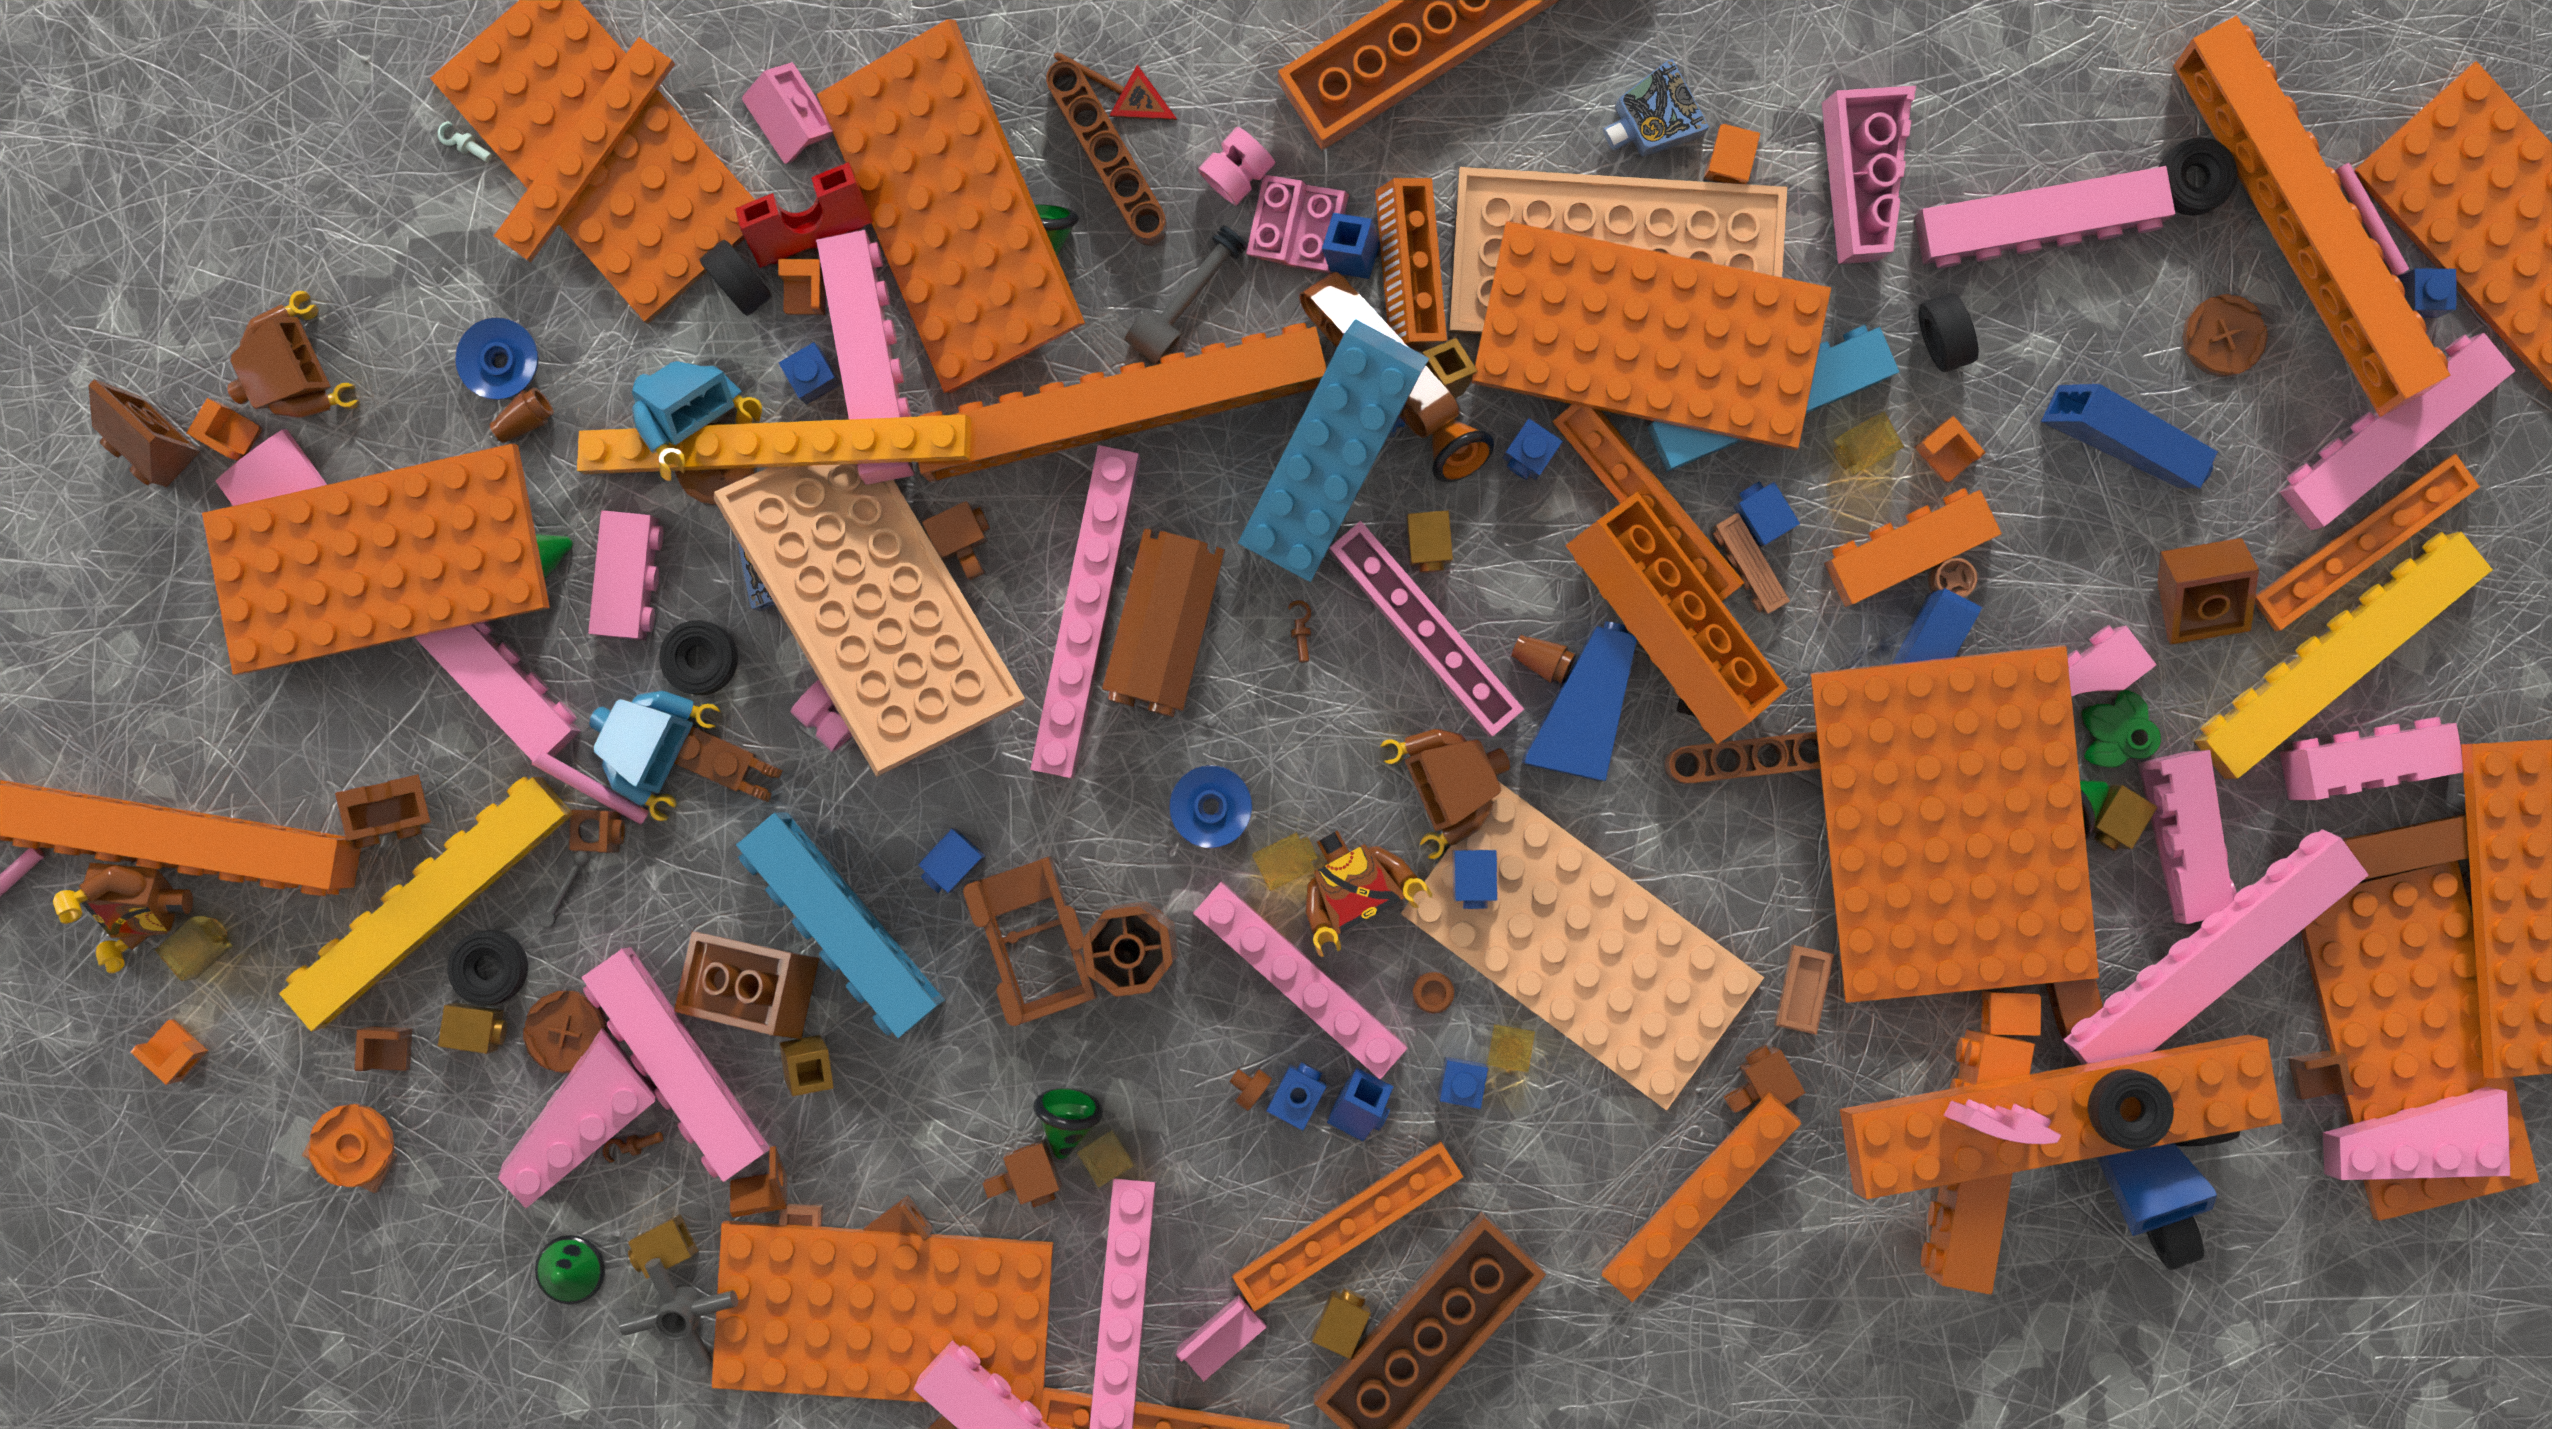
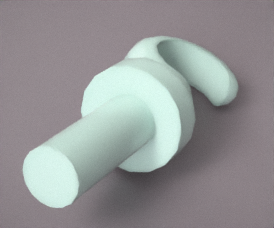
M446 121L440 125L437 136L442 144L446 146L457 144V150L461 153L467 154L471 152L486 163L492 159L490 152L475 144V137L471 134L461 135L456 133L451 139L446 140L444 132L448 127L452 126V123Z

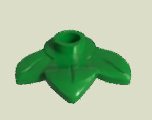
M2120 690L2115 700V706L2096 704L2083 709L2081 712L2085 726L2092 736L2097 738L2084 755V758L2094 765L2117 768L2130 758H2149L2160 747L2161 734L2158 727L2149 720L2148 705L2140 695L2132 691ZM2134 732H2145L2148 736V741L2141 746L2135 745L2131 740Z

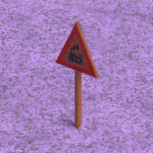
M1060 52L1054 54V58L1057 61L1069 60L1076 63L1085 76L1121 94L1109 117L1177 120L1138 64L1126 86L1123 87Z

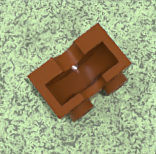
M419 774L335 793L346 841H354L356 849L378 845L381 843L379 836L396 833L398 840L422 834L421 826L430 823Z

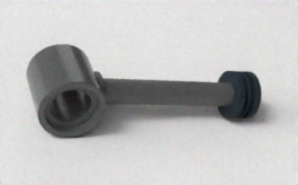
M1222 225L1220 228L1221 232L1218 231V235H1214L1212 238L1217 246L1161 315L1148 308L1129 329L1124 340L1155 365L1160 364V358L1171 352L1182 335L1173 326L1174 323L1227 258L1231 256L1234 259H1238L1240 257L1239 252L1243 253L1241 249L1245 250L1248 247L1247 243L1241 238L1240 233L1236 230Z

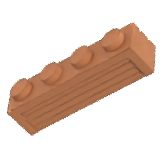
M1739 513L1713 527L1715 532L1712 533L1713 538L1718 546H1724L1728 553L1725 555L1727 562L1732 568L1736 567L1740 573V578L1745 582L1742 585L1745 591L1749 589L1754 598L1751 602L1756 611L1767 615L1790 602Z

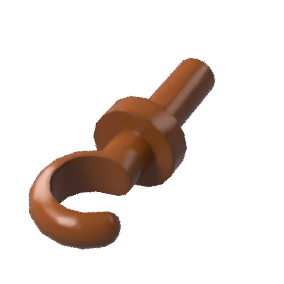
M1296 600L1288 605V609L1291 610L1297 605L1302 606L1306 610V615L1301 619L1294 620L1295 629L1290 631L1291 638H1296L1299 663L1309 662L1307 637L1311 636V629L1305 627V623L1311 617V608L1306 602Z
M657 1132L642 1138H638L637 1135H631L627 1137L626 1143L617 1138L610 1139L603 1147V1156L609 1163L615 1161L609 1154V1148L612 1144H616L622 1154L630 1152L632 1156L639 1155L642 1152V1148L663 1142V1134Z

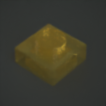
M1493 1023L1486 1064L1528 1072L1535 1031Z
M1113 1129L1077 1151L1098 1188L1134 1166V1162Z

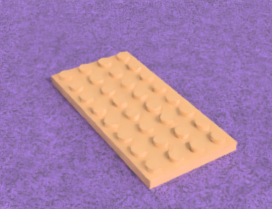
M1459 167L1449 332L1482 334L1506 221L1782 277L1787 187Z
M857 464L768 467L714 492V500L876 777L1023 705L1025 697L894 480L866 485L859 475Z
M1499 782L1501 793L1492 799L1493 809L1481 829L1457 844L1450 845L1424 880L1433 894L1430 898L1425 891L1417 892L1413 900L1419 908H1413L1408 902L1400 914L1662 1108L1668 1110L1764 977ZM1452 850H1497V900L1488 901L1487 909H1463V901L1453 900Z

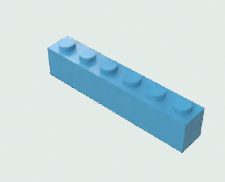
M1866 325L1843 334L1845 342L1830 347L1828 341L1820 343L1806 414L1888 380L1899 373V369L1880 327L1871 331L1867 330ZM1653 422L1647 427L1666 473L1743 441L1742 439L1660 422Z

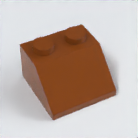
M2242 538L2160 552L2157 583L2167 639L2170 645L2251 631L2259 568Z

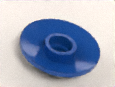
M497 317L484 319L472 325L461 337L455 356L457 372L466 387L475 394L492 400L508 399L525 390L536 374L539 360L537 346L531 334L520 324L506 318ZM500 354H505L507 356L506 365L502 368H497L495 366V358Z
M1201 766L1186 773L1175 785L1170 798V816L1176 830L1187 841L1200 847L1216 848L1233 842L1244 832L1251 818L1252 800L1246 784L1237 774L1220 766ZM1210 798L1217 800L1219 803V810L1213 815L1207 814L1203 809L1204 802Z

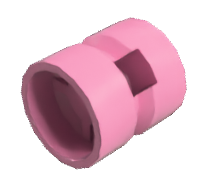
M1236 127L1221 143L1223 150L1221 153L1213 152L1198 168V172L1204 180L1234 206H1237L1252 190L1250 183L1252 179L1261 180L1275 165V161L1268 151L1240 127Z
M817 680L799 698L790 711L806 728L815 727L817 729L816 737L831 752L838 750L852 737L851 732L820 680Z

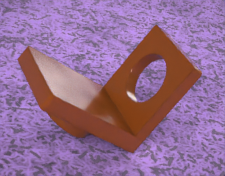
M571 810L573 815L570 817L569 850L596 851L599 853L620 851V844L622 845L625 839V822L621 820L620 813L617 811ZM587 819H595L600 822L599 840L594 843H588L580 836V826Z
M776 1146L769 1149V1174L730 1181V1213L732 1217L787 1209V1174Z
M907 1195L866 1225L863 1231L919 1234L925 1241L930 1237L933 1227L909 1195Z

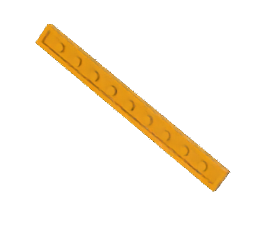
M967 415L705 425L677 445L669 443L667 446L678 449L683 453L685 470L970 460L971 418ZM636 428L579 431L577 471L583 474L660 471L659 455L657 452L652 453ZM668 465L670 471H680L677 465Z

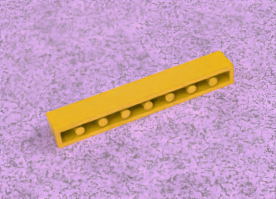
M2461 531L2448 535L2440 532L2433 536L2422 546L2425 552L2413 561L2411 558H2408L2397 565L2390 572L2394 578L2383 587L2380 584H2376L2359 597L2361 605L2351 613L2345 610L2327 623V626L2330 628L2328 632L2319 639L2313 636L2303 642L2295 650L2298 654L2295 659L2287 665L2285 662H2281L2274 666L2263 676L2267 682L2256 691L2253 688L2247 689L2232 701V704L2235 706L2234 709L2224 717L2221 714L2215 715L2201 726L2200 730L2203 734L2194 742L2201 751L2210 750L2212 764L2224 779H2238L2493 570Z
M524 776L516 781L506 791L509 797L499 806L495 803L489 805L475 817L478 824L470 831L465 833L464 830H461L453 835L443 845L447 849L436 860L429 857L412 871L415 878L404 887L398 884L391 888L381 897L380 900L384 904L371 914L370 911H366L349 925L352 931L341 941L338 938L331 940L318 951L317 954L321 958L312 966L303 965L287 977L286 981L289 985L279 994L310 1031L324 1029L573 815L571 810L543 777L528 779Z

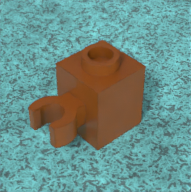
M964 501L922 521L935 550L943 562L957 556L969 580L985 574L973 548L988 542L984 531L989 530L990 526L980 506L973 509L968 501Z
M1763 1045L1745 1056L1747 1062L1739 1066L1748 1083L1730 1091L1723 1097L1731 1111L1736 1113L1756 1100L1760 1102L1769 1092L1783 1105L1790 1103L1806 1092L1781 1049L1777 1047L1768 1049L1767 1045Z
M1045 1139L1006 1153L1003 1159L1008 1172L995 1175L982 1182L987 1198L1015 1189L1020 1205L1031 1201L1032 1207L1056 1199L1054 1192L1059 1191L1062 1187Z

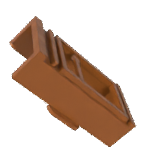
M1051 856L969 883L964 887L963 894L975 926L984 927L1002 982L996 988V992L1006 1022L1009 1025L1017 1026L1098 997L1092 978L1086 975L1082 951V939L1084 936L1074 908L1066 903ZM1053 897L1059 919L1018 933L1011 931L1006 937H1002L996 919L997 915ZM1062 924L1082 984L1025 1004L1005 943L1010 942L1013 944L1018 942L1019 938Z

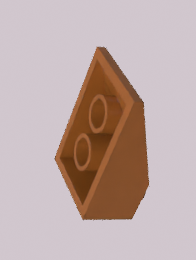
M96 379L88 385L92 427L102 436V439L99 441L100 444L118 458L123 455L132 464L129 471L145 485L149 486L151 483L168 487L200 453L187 438L142 396Z
M692 931L674 1012L773 1036L802 1039L819 958Z

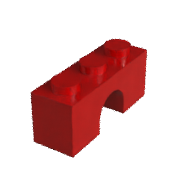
M849 162L811 177L817 198L815 203L803 212L792 213L782 209L773 193L735 208L740 230L759 268L769 264H778L779 259H787L789 256L808 248H818L816 241L818 239L857 232L865 225L874 222Z

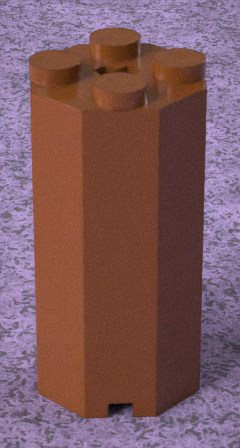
M1144 528L1102 690L1109 692L1108 700L1134 707L1135 701L1139 700L1150 703L1148 707L1150 712L1174 717L1175 710L1184 711L1225 556V549L1216 547L1215 554L1209 553L1210 549H1207L1208 543L1162 531L1159 532L1158 539H1154L1153 531Z
M1147 901L1114 905L1106 909L1082 939L1086 975L1105 987L1115 997L1151 992L1179 955L1174 922ZM1130 939L1136 941L1140 947V956H1133L1132 950H1125L1124 943Z

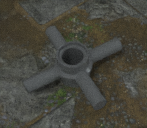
M660 1258L648 1261L645 1264V1268L661 1299L655 1311L621 1319L619 1322L620 1332L626 1336L656 1328L657 1332L665 1339L671 1341L683 1340L698 1368L705 1367L712 1361V1358L696 1327L703 1315L737 1307L738 1296L736 1292L732 1290L701 1298L700 1294L691 1287L684 1285L674 1287Z

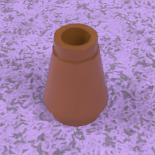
M532 388L529 391L522 390L489 425L495 437L500 442L506 443L548 424V418L554 414V411L547 398L537 388Z
M1522 634L1519 636L1511 654V657L1517 659L1549 683L1556 681L1561 684L1564 683L1576 654L1568 651V646L1526 637Z

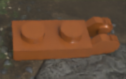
M695 726L691 727L674 762L676 765L736 792L741 790L766 802H769L772 793L762 786L753 785L745 781L750 768L753 767L770 778L778 779L783 772L782 769L756 758V754Z

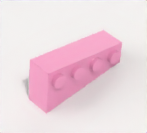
M1916 86L1837 90L1822 102L1838 264L1878 262L1894 251L1900 198L1898 196L1901 178L1904 177L1906 161L1903 160L1906 138L1910 134L1911 120H1909L1911 102L1915 98Z
M2440 717L2415 720V729L2400 731L2399 724L2373 728L2374 736L2360 738L2359 731L2334 734V743L2319 745L2318 738L2292 742L2293 750L2280 752L2288 800H2319L2329 798L2332 795L2361 792L2362 788L2365 787L2366 789L2388 787L2401 784V781L2406 780L2407 782L2462 773V750L2457 723L2441 724Z
M2210 750L2188 751L2138 762L2146 800L2158 807L2151 817V823L2174 922L2190 924L2203 921L2211 914L2221 912L2234 901V897L2237 894L2235 885L2229 875L2228 854L2224 843Z
M603 1028L502 1164L498 1176L499 1181L525 1208L529 1207L655 1102L654 1089L657 1087L647 1076H643L636 1069L629 1056Z
M2484 1087L2458 1097L2452 1096L2437 1100L2433 1104L2401 1110L2396 1114L2379 1119L2373 1118L2323 1132L2324 1174L2340 1180L2510 1176L2507 1091Z

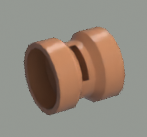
M1951 558L1932 568L1928 576V587L1931 593L1946 588L1964 598L1975 589L1978 581L1977 572L1974 566L1967 560Z

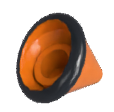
M1455 419L1433 432L1432 472L1434 477L1442 482H1455L1475 473L1490 458L1494 449L1493 437L1488 432L1479 431Z

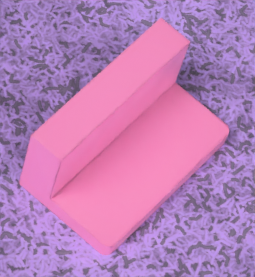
M793 62L763 71L742 96V101L785 164L793 162L806 146L829 139L833 135V129L826 118L820 102Z
M1239 1294L1177 1347L1176 1356L1181 1362L1185 1359L1204 1382L1266 1329L1267 1325L1253 1311L1242 1295Z

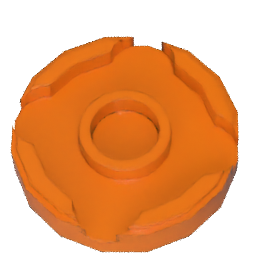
M361 1104L341 1105L323 1114L311 1130L310 1148L308 1149L309 1159L317 1174L327 1182L345 1187L363 1186L380 1177L389 1166L394 1152L393 1131L385 1117L375 1109Z

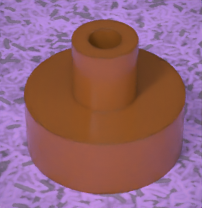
M1238 1068L1229 1080L1231 1084L1241 1091L1234 1102L1246 1111H1249L1265 1091L1272 1078L1260 1068L1252 1077H1249Z

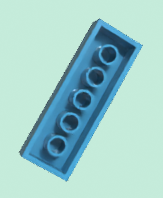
M1354 319L1344 333L1238 544L1311 582L1429 358L1367 324Z
M774 812L736 844L742 852L738 858L743 866L752 875L755 876L759 873L769 884L765 888L769 897L780 908L786 905L796 916L792 920L796 929L807 940L813 937L822 947V950L819 952L822 960L834 972L838 969L843 972L849 980L846 984L848 991L859 1003L862 1004L864 1001L869 1003L876 1012L872 1017L873 1020L887 1036L891 1033H894L897 1038L905 1035L946 1001L788 812Z

